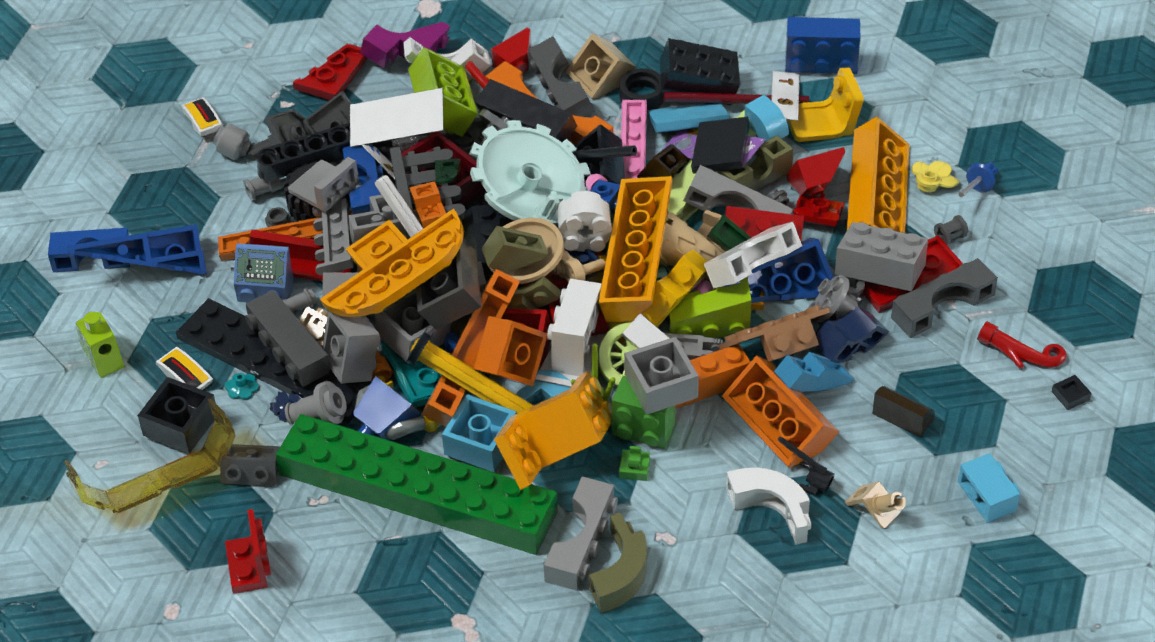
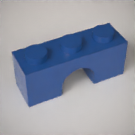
M128 228L50 233L48 258L52 271H79V264L85 257L69 254L67 246L129 236ZM102 259L104 269L130 267V263Z

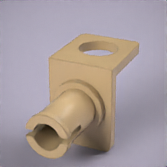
M880 481L860 486L845 503L847 506L863 503L881 528H886L898 516L900 510L905 507L906 498L905 496L897 498L902 496L901 492L888 494Z

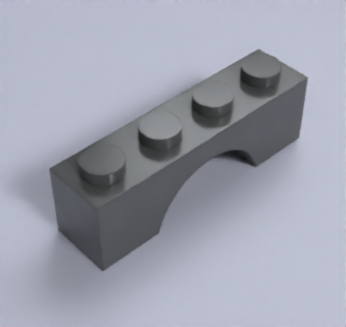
M554 36L528 49L532 56L529 62L535 73L541 72L537 77L543 88L549 87L546 93L552 104L557 102L558 105L556 107L580 117H587L596 112L579 81L573 83L560 81L562 74L570 65Z
M979 258L969 263H964L959 268L949 273H944L937 279L927 284H922L905 295L898 296L893 300L891 319L909 338H912L932 327L934 307L939 303L959 300L975 306L994 296L998 277Z

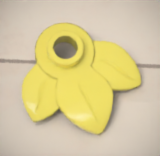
M917 161L912 166V172L916 175L917 187L922 191L934 192L937 190V187L952 188L960 182L957 178L950 176L952 167L946 162L934 161L928 165L922 161Z

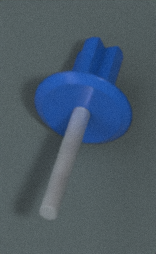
M988 162L986 165L982 163L972 164L966 173L968 185L958 195L963 197L971 189L982 193L990 191L995 185V174L998 173V167H994L993 162Z

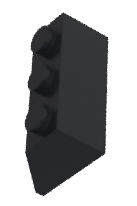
M600 124L574 146L577 149L576 151L621 147L622 139ZM623 157L578 161L579 163H587L591 175L600 174L608 182L620 185L621 179H625ZM587 176V177H584V186H585V187H586V180H587L588 176Z
M490 205L472 206L466 211L465 218L461 220L464 228V238L476 250L477 262L481 261L485 280L487 281L493 273L486 263L481 248L495 227L500 226L499 212Z

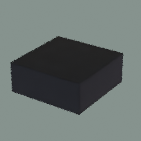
M1076 375L1053 384L1051 391L1067 410L1089 401L1092 394Z

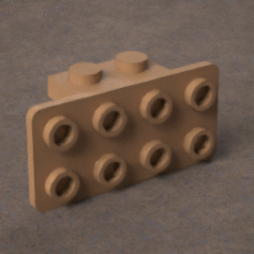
M820 305L775 321L772 320L753 328L741 330L724 337L726 342L720 344L719 348L721 350L760 337L767 360L770 362L817 346L819 343L811 320L831 313L830 308L821 310Z

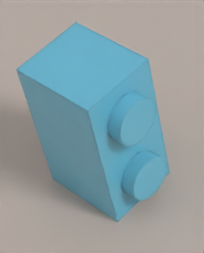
M990 453L960 465L958 483L987 523L1017 511L1020 498L1019 488L1014 482L1009 480L1001 463L996 462Z

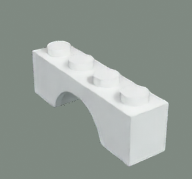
M790 222L761 232L704 263L713 288L737 283L751 275V270L755 267L785 256L800 248L802 244L794 223Z

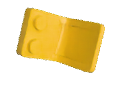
M839 68L837 76L834 77L832 93L828 99L819 102L799 103L798 120L786 119L795 141L827 140L853 135L864 97L851 69Z

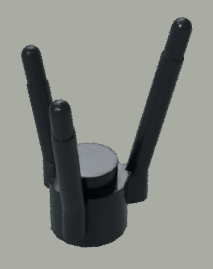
M778 437V441L803 460L799 465L809 470L806 481L810 484H797L804 491L816 495L818 491L825 494L834 479L835 473L818 464L783 437Z

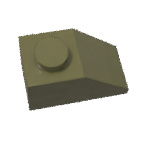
M500 226L495 227L481 248L488 267L509 272L545 259L549 255L541 235Z

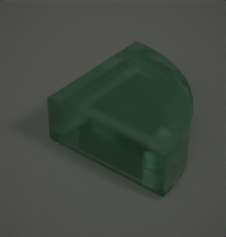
M460 158L435 160L436 185L450 182L459 174L461 169Z

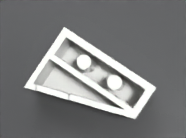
M570 279L567 289H562L560 296L561 306H556L554 312L555 323L549 325L547 339L551 340L552 371L575 376L585 372L584 354L589 355L590 345L587 344L591 332L594 333L600 311L598 302L602 283Z

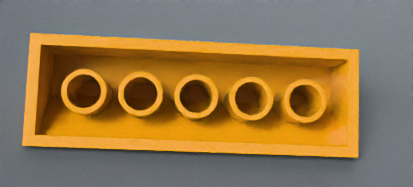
M877 116L854 130L847 230L852 222H861L869 226L890 228L896 232L905 233L909 143Z
M672 176L621 179L598 302L606 322L633 321L652 305L673 182Z

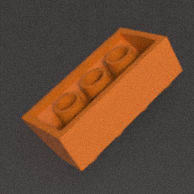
M756 355L722 397L786 466L791 468L803 460L778 441V437H783L811 458L822 453L839 431L800 391L790 389L774 372L777 367L772 362H768V360Z

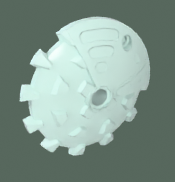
M512 120L506 122L508 128L498 131L493 126L486 128L482 132L486 139L482 146L474 142L470 151V156L477 159V168L472 167L470 171L473 182L482 183L487 191L485 200L496 211L514 221L522 218H541L558 226L557 209L563 199L565 202L575 192L588 191L584 186V177L590 176L591 173L587 163H579L572 153L577 150L576 147L567 139L560 142L549 135L551 129L537 124L536 129L522 127L521 121Z

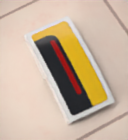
M204 97L181 105L184 115L191 121L193 129L201 137L218 131L223 126L216 112Z
M175 347L155 363L167 377L201 390L205 389L213 381V378L192 357L178 347Z

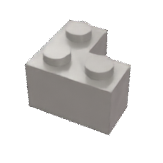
M382 195L369 197L370 212L348 215L352 244L388 220L407 238L406 230Z

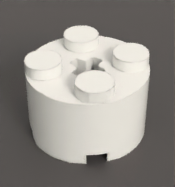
M579 191L571 194V198L565 202L563 199L558 205V228L562 234L566 250L585 252V249H590L591 251L598 252L605 248V244L609 241L612 232L610 208L607 201L602 200L601 196L595 192Z

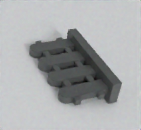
M400 147L390 148L397 190L418 221L417 212L413 211L415 206L411 193H409L410 187L434 181L436 186H442L438 188L442 204L446 205L443 206L445 212L447 213L454 208L460 220L465 218V206L462 204H452V202L461 199V188L457 185L448 186V184L454 183L458 179L457 170L454 167L444 168L445 165L451 164L454 160L453 152L450 149L440 150V147H434V151L414 154V151L408 152L407 156H402ZM433 167H437V168H438V169H434V170H428V171L418 172V170H422V169H428V168H433Z

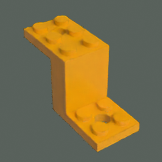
M589 371L579 375L569 390L511 416L494 438L520 490L531 485L541 468L600 442L611 425L612 406L608 401H604L600 393L602 391L601 385L595 376H591Z

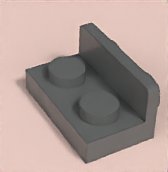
M227 444L220 457L221 483L275 486L277 483L276 468L278 466L275 454L280 446Z

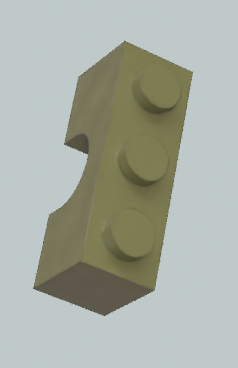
M775 136L758 148L757 156L749 166L745 164L742 169L718 171V173L757 191L788 173L793 166V148L779 136Z

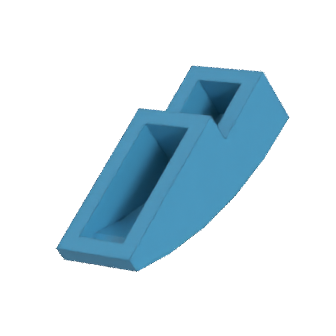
M808 352L803 360L787 355L774 371L790 389L798 391H823L852 383L854 377L840 363L832 362L828 358L812 352Z

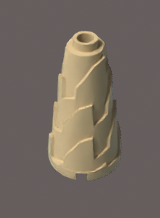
M667 212L668 220H666L659 260L660 265L674 268L681 257L693 249L707 261L725 252L709 242L702 234L687 226V223L675 214ZM707 274L704 279L710 281Z

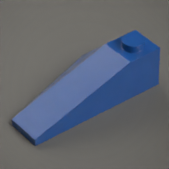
M809 238L802 241L800 248L752 269V274L748 276L751 303L817 297L820 293L818 292V287L821 282L826 278L829 280L834 278L819 239Z

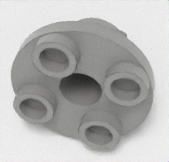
M837 275L831 280L826 278L821 282L818 287V292L820 293L816 300L809 305L808 309L820 305L821 310L829 307L831 313L813 320L822 323L831 316H834L836 321L845 317L858 306L857 298L854 295L847 294L849 289L848 278L843 275Z

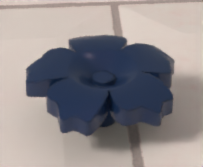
M285 391L278 392V396L275 397L276 402L270 403V410L274 415H279L280 421L286 422V404L289 402L291 404L295 403L301 397L293 393L288 397Z

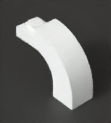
M409 37L403 44L405 58L412 64L423 46ZM470 39L464 46L453 53L439 54L464 68L468 62L472 61L482 73L491 66L489 52L473 39ZM465 68L468 81L474 79Z
M742 468L727 472L726 490L734 510L753 506L772 508L785 518L796 545L807 542L808 530H811L809 518L810 500L799 484L780 472L765 468Z

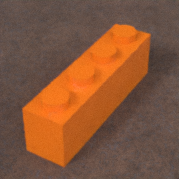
M740 344L690 360L699 376L698 398L677 404L675 409L725 392L750 363Z

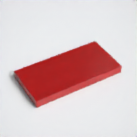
M939 236L928 240L926 263L912 291L922 284H927L937 279L944 273H949L959 268L963 264ZM865 281L863 292L867 300L880 313L891 308L893 300L898 296L905 295L911 291Z

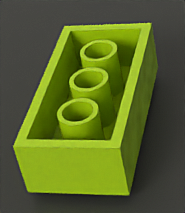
M423 47L408 69L413 91L417 93L442 88L443 130L449 134L455 133L463 137L478 114L465 68Z

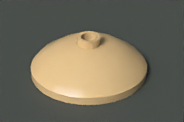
M522 218L503 226L504 228L541 235L549 254L545 259L512 272L500 270L519 280V284L540 279L550 273L560 262L564 252V240L560 230L553 223L541 218ZM489 267L490 271L494 273L496 269Z

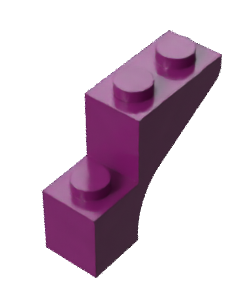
M439 22L409 32L396 33L376 24L363 38L360 53L384 68L390 61L394 62L398 55L406 59L403 43L409 37L423 47L437 53V50L439 48L443 49L450 39L448 36L450 26L444 22Z

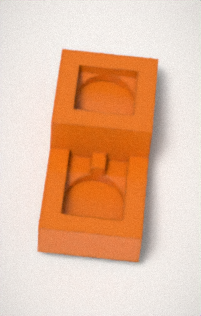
M435 181L410 187L414 206L423 229L446 214Z

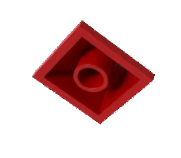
M844 147L797 160L786 174L787 181L800 195L810 194V196H816L823 193L824 189L831 182L845 154Z

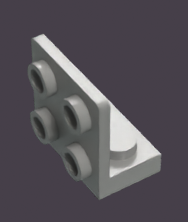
M347 157L337 166L320 160L288 187V191L326 212L360 183L356 160Z

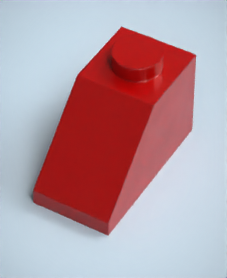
M528 27L491 48L492 67L494 69L506 61L521 70L523 74L529 70L531 54L528 49L532 47L531 30Z

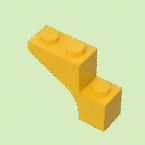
M694 249L684 254L670 273L656 282L652 305L641 314L654 326L658 327L681 300L705 278L707 271L704 263L708 261Z

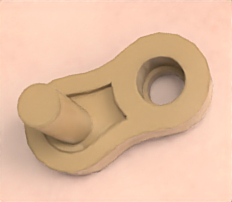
M564 250L560 262L552 271L555 275H559L560 278L567 280L568 283L570 279L586 281L585 275L605 269V261L599 259L582 265L578 259L571 257Z

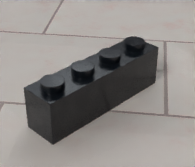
M492 79L489 80L475 101L480 112L486 109L500 119L504 116L510 121H521L522 127L536 129L537 124L550 128L549 135L560 142L566 139L569 140L577 127L572 113Z

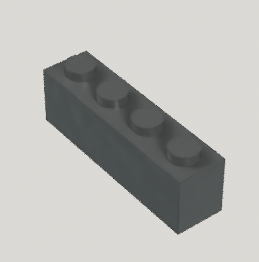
M274 290L246 303L248 315L245 316L248 326L251 330H257L263 345L270 346L278 363L283 362L292 380L297 379L301 386L304 387L331 373L327 353Z

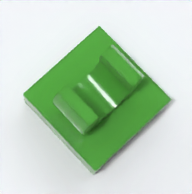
M630 446V450H622L619 478L647 481L650 452H643L641 447Z

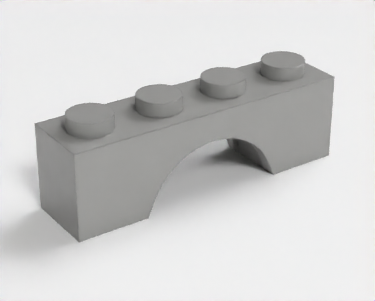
M702 165L699 166L683 200L703 211L717 206H732L791 214L793 210Z
M581 477L573 496V515L584 524V528L576 537L568 541L553 542L544 563L545 582L578 591L581 581L587 580L590 571V559L596 558L600 545L598 540L601 535L605 536L609 524L608 516L610 513L614 514L617 507L618 498L614 497L613 484Z

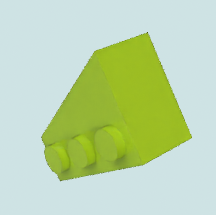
M748 276L740 280V283L727 287H717L716 290L701 294L700 290L688 293L667 316L669 333L719 338L750 328L751 294Z

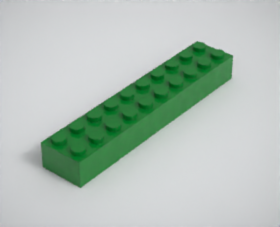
M303 414L298 416L275 454L279 475L533 555H537L558 513L556 491L533 484L520 490L514 478Z

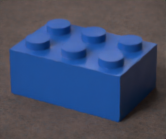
M787 17L785 72L838 74L839 68H850L853 74H857L861 39L860 19Z

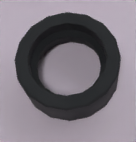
M640 68L628 71L622 76L619 82L621 103L622 100H647L646 113L648 110L658 109L663 104L664 92H661V74L651 69ZM638 86H647L655 91L647 95L633 94L629 90Z

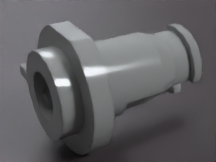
M329 381L317 384L313 395L301 398L292 404L289 402L285 406V416L290 425L295 423L300 414L338 424L342 422L346 412V400L343 392Z

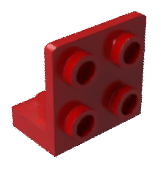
M253 509L247 510L251 536L225 541L233 594L267 588L266 576L271 575L261 518L255 519Z

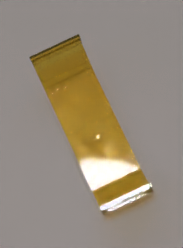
M210 398L207 401L215 422L202 449L106 491L82 483L73 466L68 460H65L64 463L68 471L66 473L67 478L82 503L102 510L108 508L113 513L124 512L160 496L165 490L181 487L216 471L221 466L220 461L222 457L225 458L236 437L230 420L226 417L224 411Z

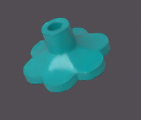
M236 373L232 376L231 380L225 383V389L228 391V396L231 399L240 398L248 400L251 398L252 393L259 390V385L255 382L256 379L253 374L244 375L243 373Z

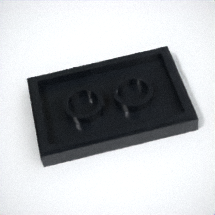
M748 117L699 122L691 164L693 174H696L700 165L714 172L743 168L750 126Z

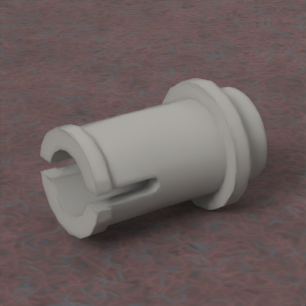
M306 288L303 289V292L282 300L292 313L302 310L307 306L313 308V304L317 303L313 290H307Z

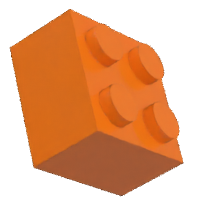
M488 316L474 369L512 382L533 386L548 333L514 321Z

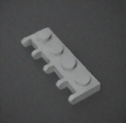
M346 198L340 199L326 212L313 207V215L317 217L322 216V218L314 220L313 227L316 230L323 229V233L317 234L314 237V243L319 246L324 245V249L315 252V259L317 261H325V263L316 266V273L323 275V273L342 272L353 268V260L346 251V248L352 245L348 217L349 205Z

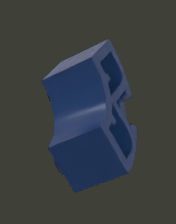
M857 306L842 319L827 321L824 325L820 326L816 331V338L819 343L816 347L830 361L837 363L852 360V355L860 350L866 353L872 349L890 331L870 312Z

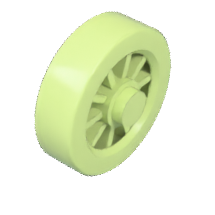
M632 322L617 325L608 331L603 337L598 350L599 371L607 383H609L612 377L616 379L614 383V388L616 389L622 376H625V372L620 374L616 370L621 366L624 368V353L638 349L631 345L626 338H624L626 347L617 341L623 337L622 333ZM612 346H614L621 353L611 352ZM611 359H619L620 361L612 365Z

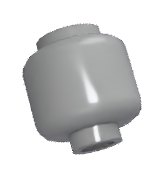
M228 124L225 127L221 126L213 141L218 153L235 161L241 158L242 155L246 157L252 146V143L249 142V133L233 124Z

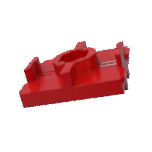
M821 193L820 198L800 195L793 215L804 216V221L836 226L845 204L844 202L825 199V193Z

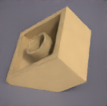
M592 33L565 72L575 82L579 81L584 91L595 100L619 88L622 76L628 71L634 70L636 66L609 40Z

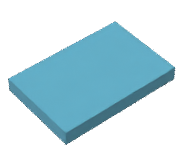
M702 103L648 110V118L657 133L698 128L699 122L729 119V114L721 103Z

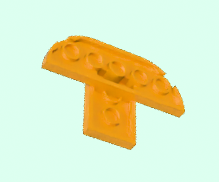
M453 208L409 239L388 220L346 248V251L362 271L322 297L320 301L323 306L331 313L344 317L378 314L384 308L426 282L443 268L449 266L458 253L464 237L463 224L457 212Z

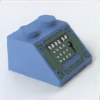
M236 244L234 288L237 302L248 303L271 290H274L282 300L291 297L294 276L288 247Z

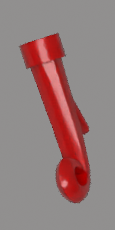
M988 321L984 323L977 337L978 341L988 346L992 345L1003 352L1019 369L1023 368L1020 358L1045 367L1061 365L1067 358L1065 349L1059 344H1049L1040 353L1000 331L998 326ZM1049 353H1056L1057 356H1050Z

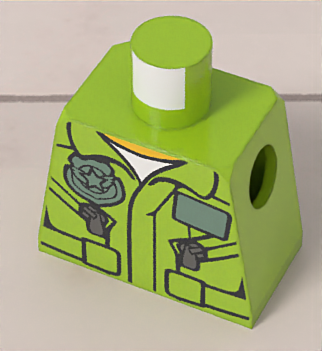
M89 312L84 318L75 323L80 345L100 378L125 367L114 333L100 312ZM102 345L104 346V350H107V353L105 354L99 353V348Z

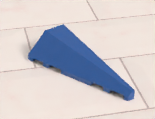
M197 224L67 246L71 255L196 274H207Z

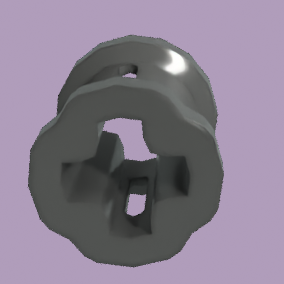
M960 215L954 216L953 220L947 223H938L934 226L935 236H939L946 245L950 243V240L957 237H966L969 232L966 221Z

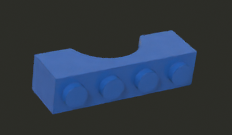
M373 143L364 144L370 146L374 152ZM362 145L342 147L344 160L347 157L356 160L359 182L363 183L357 189L349 192L352 213L370 212L369 197L381 195L375 186V182L384 176L382 165Z

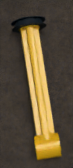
M427 329L420 339L417 338L409 351L411 353L405 364L410 361L413 363V368L417 361H420L482 400L517 411V413L534 406L431 343L430 340L434 333L431 336L426 333Z

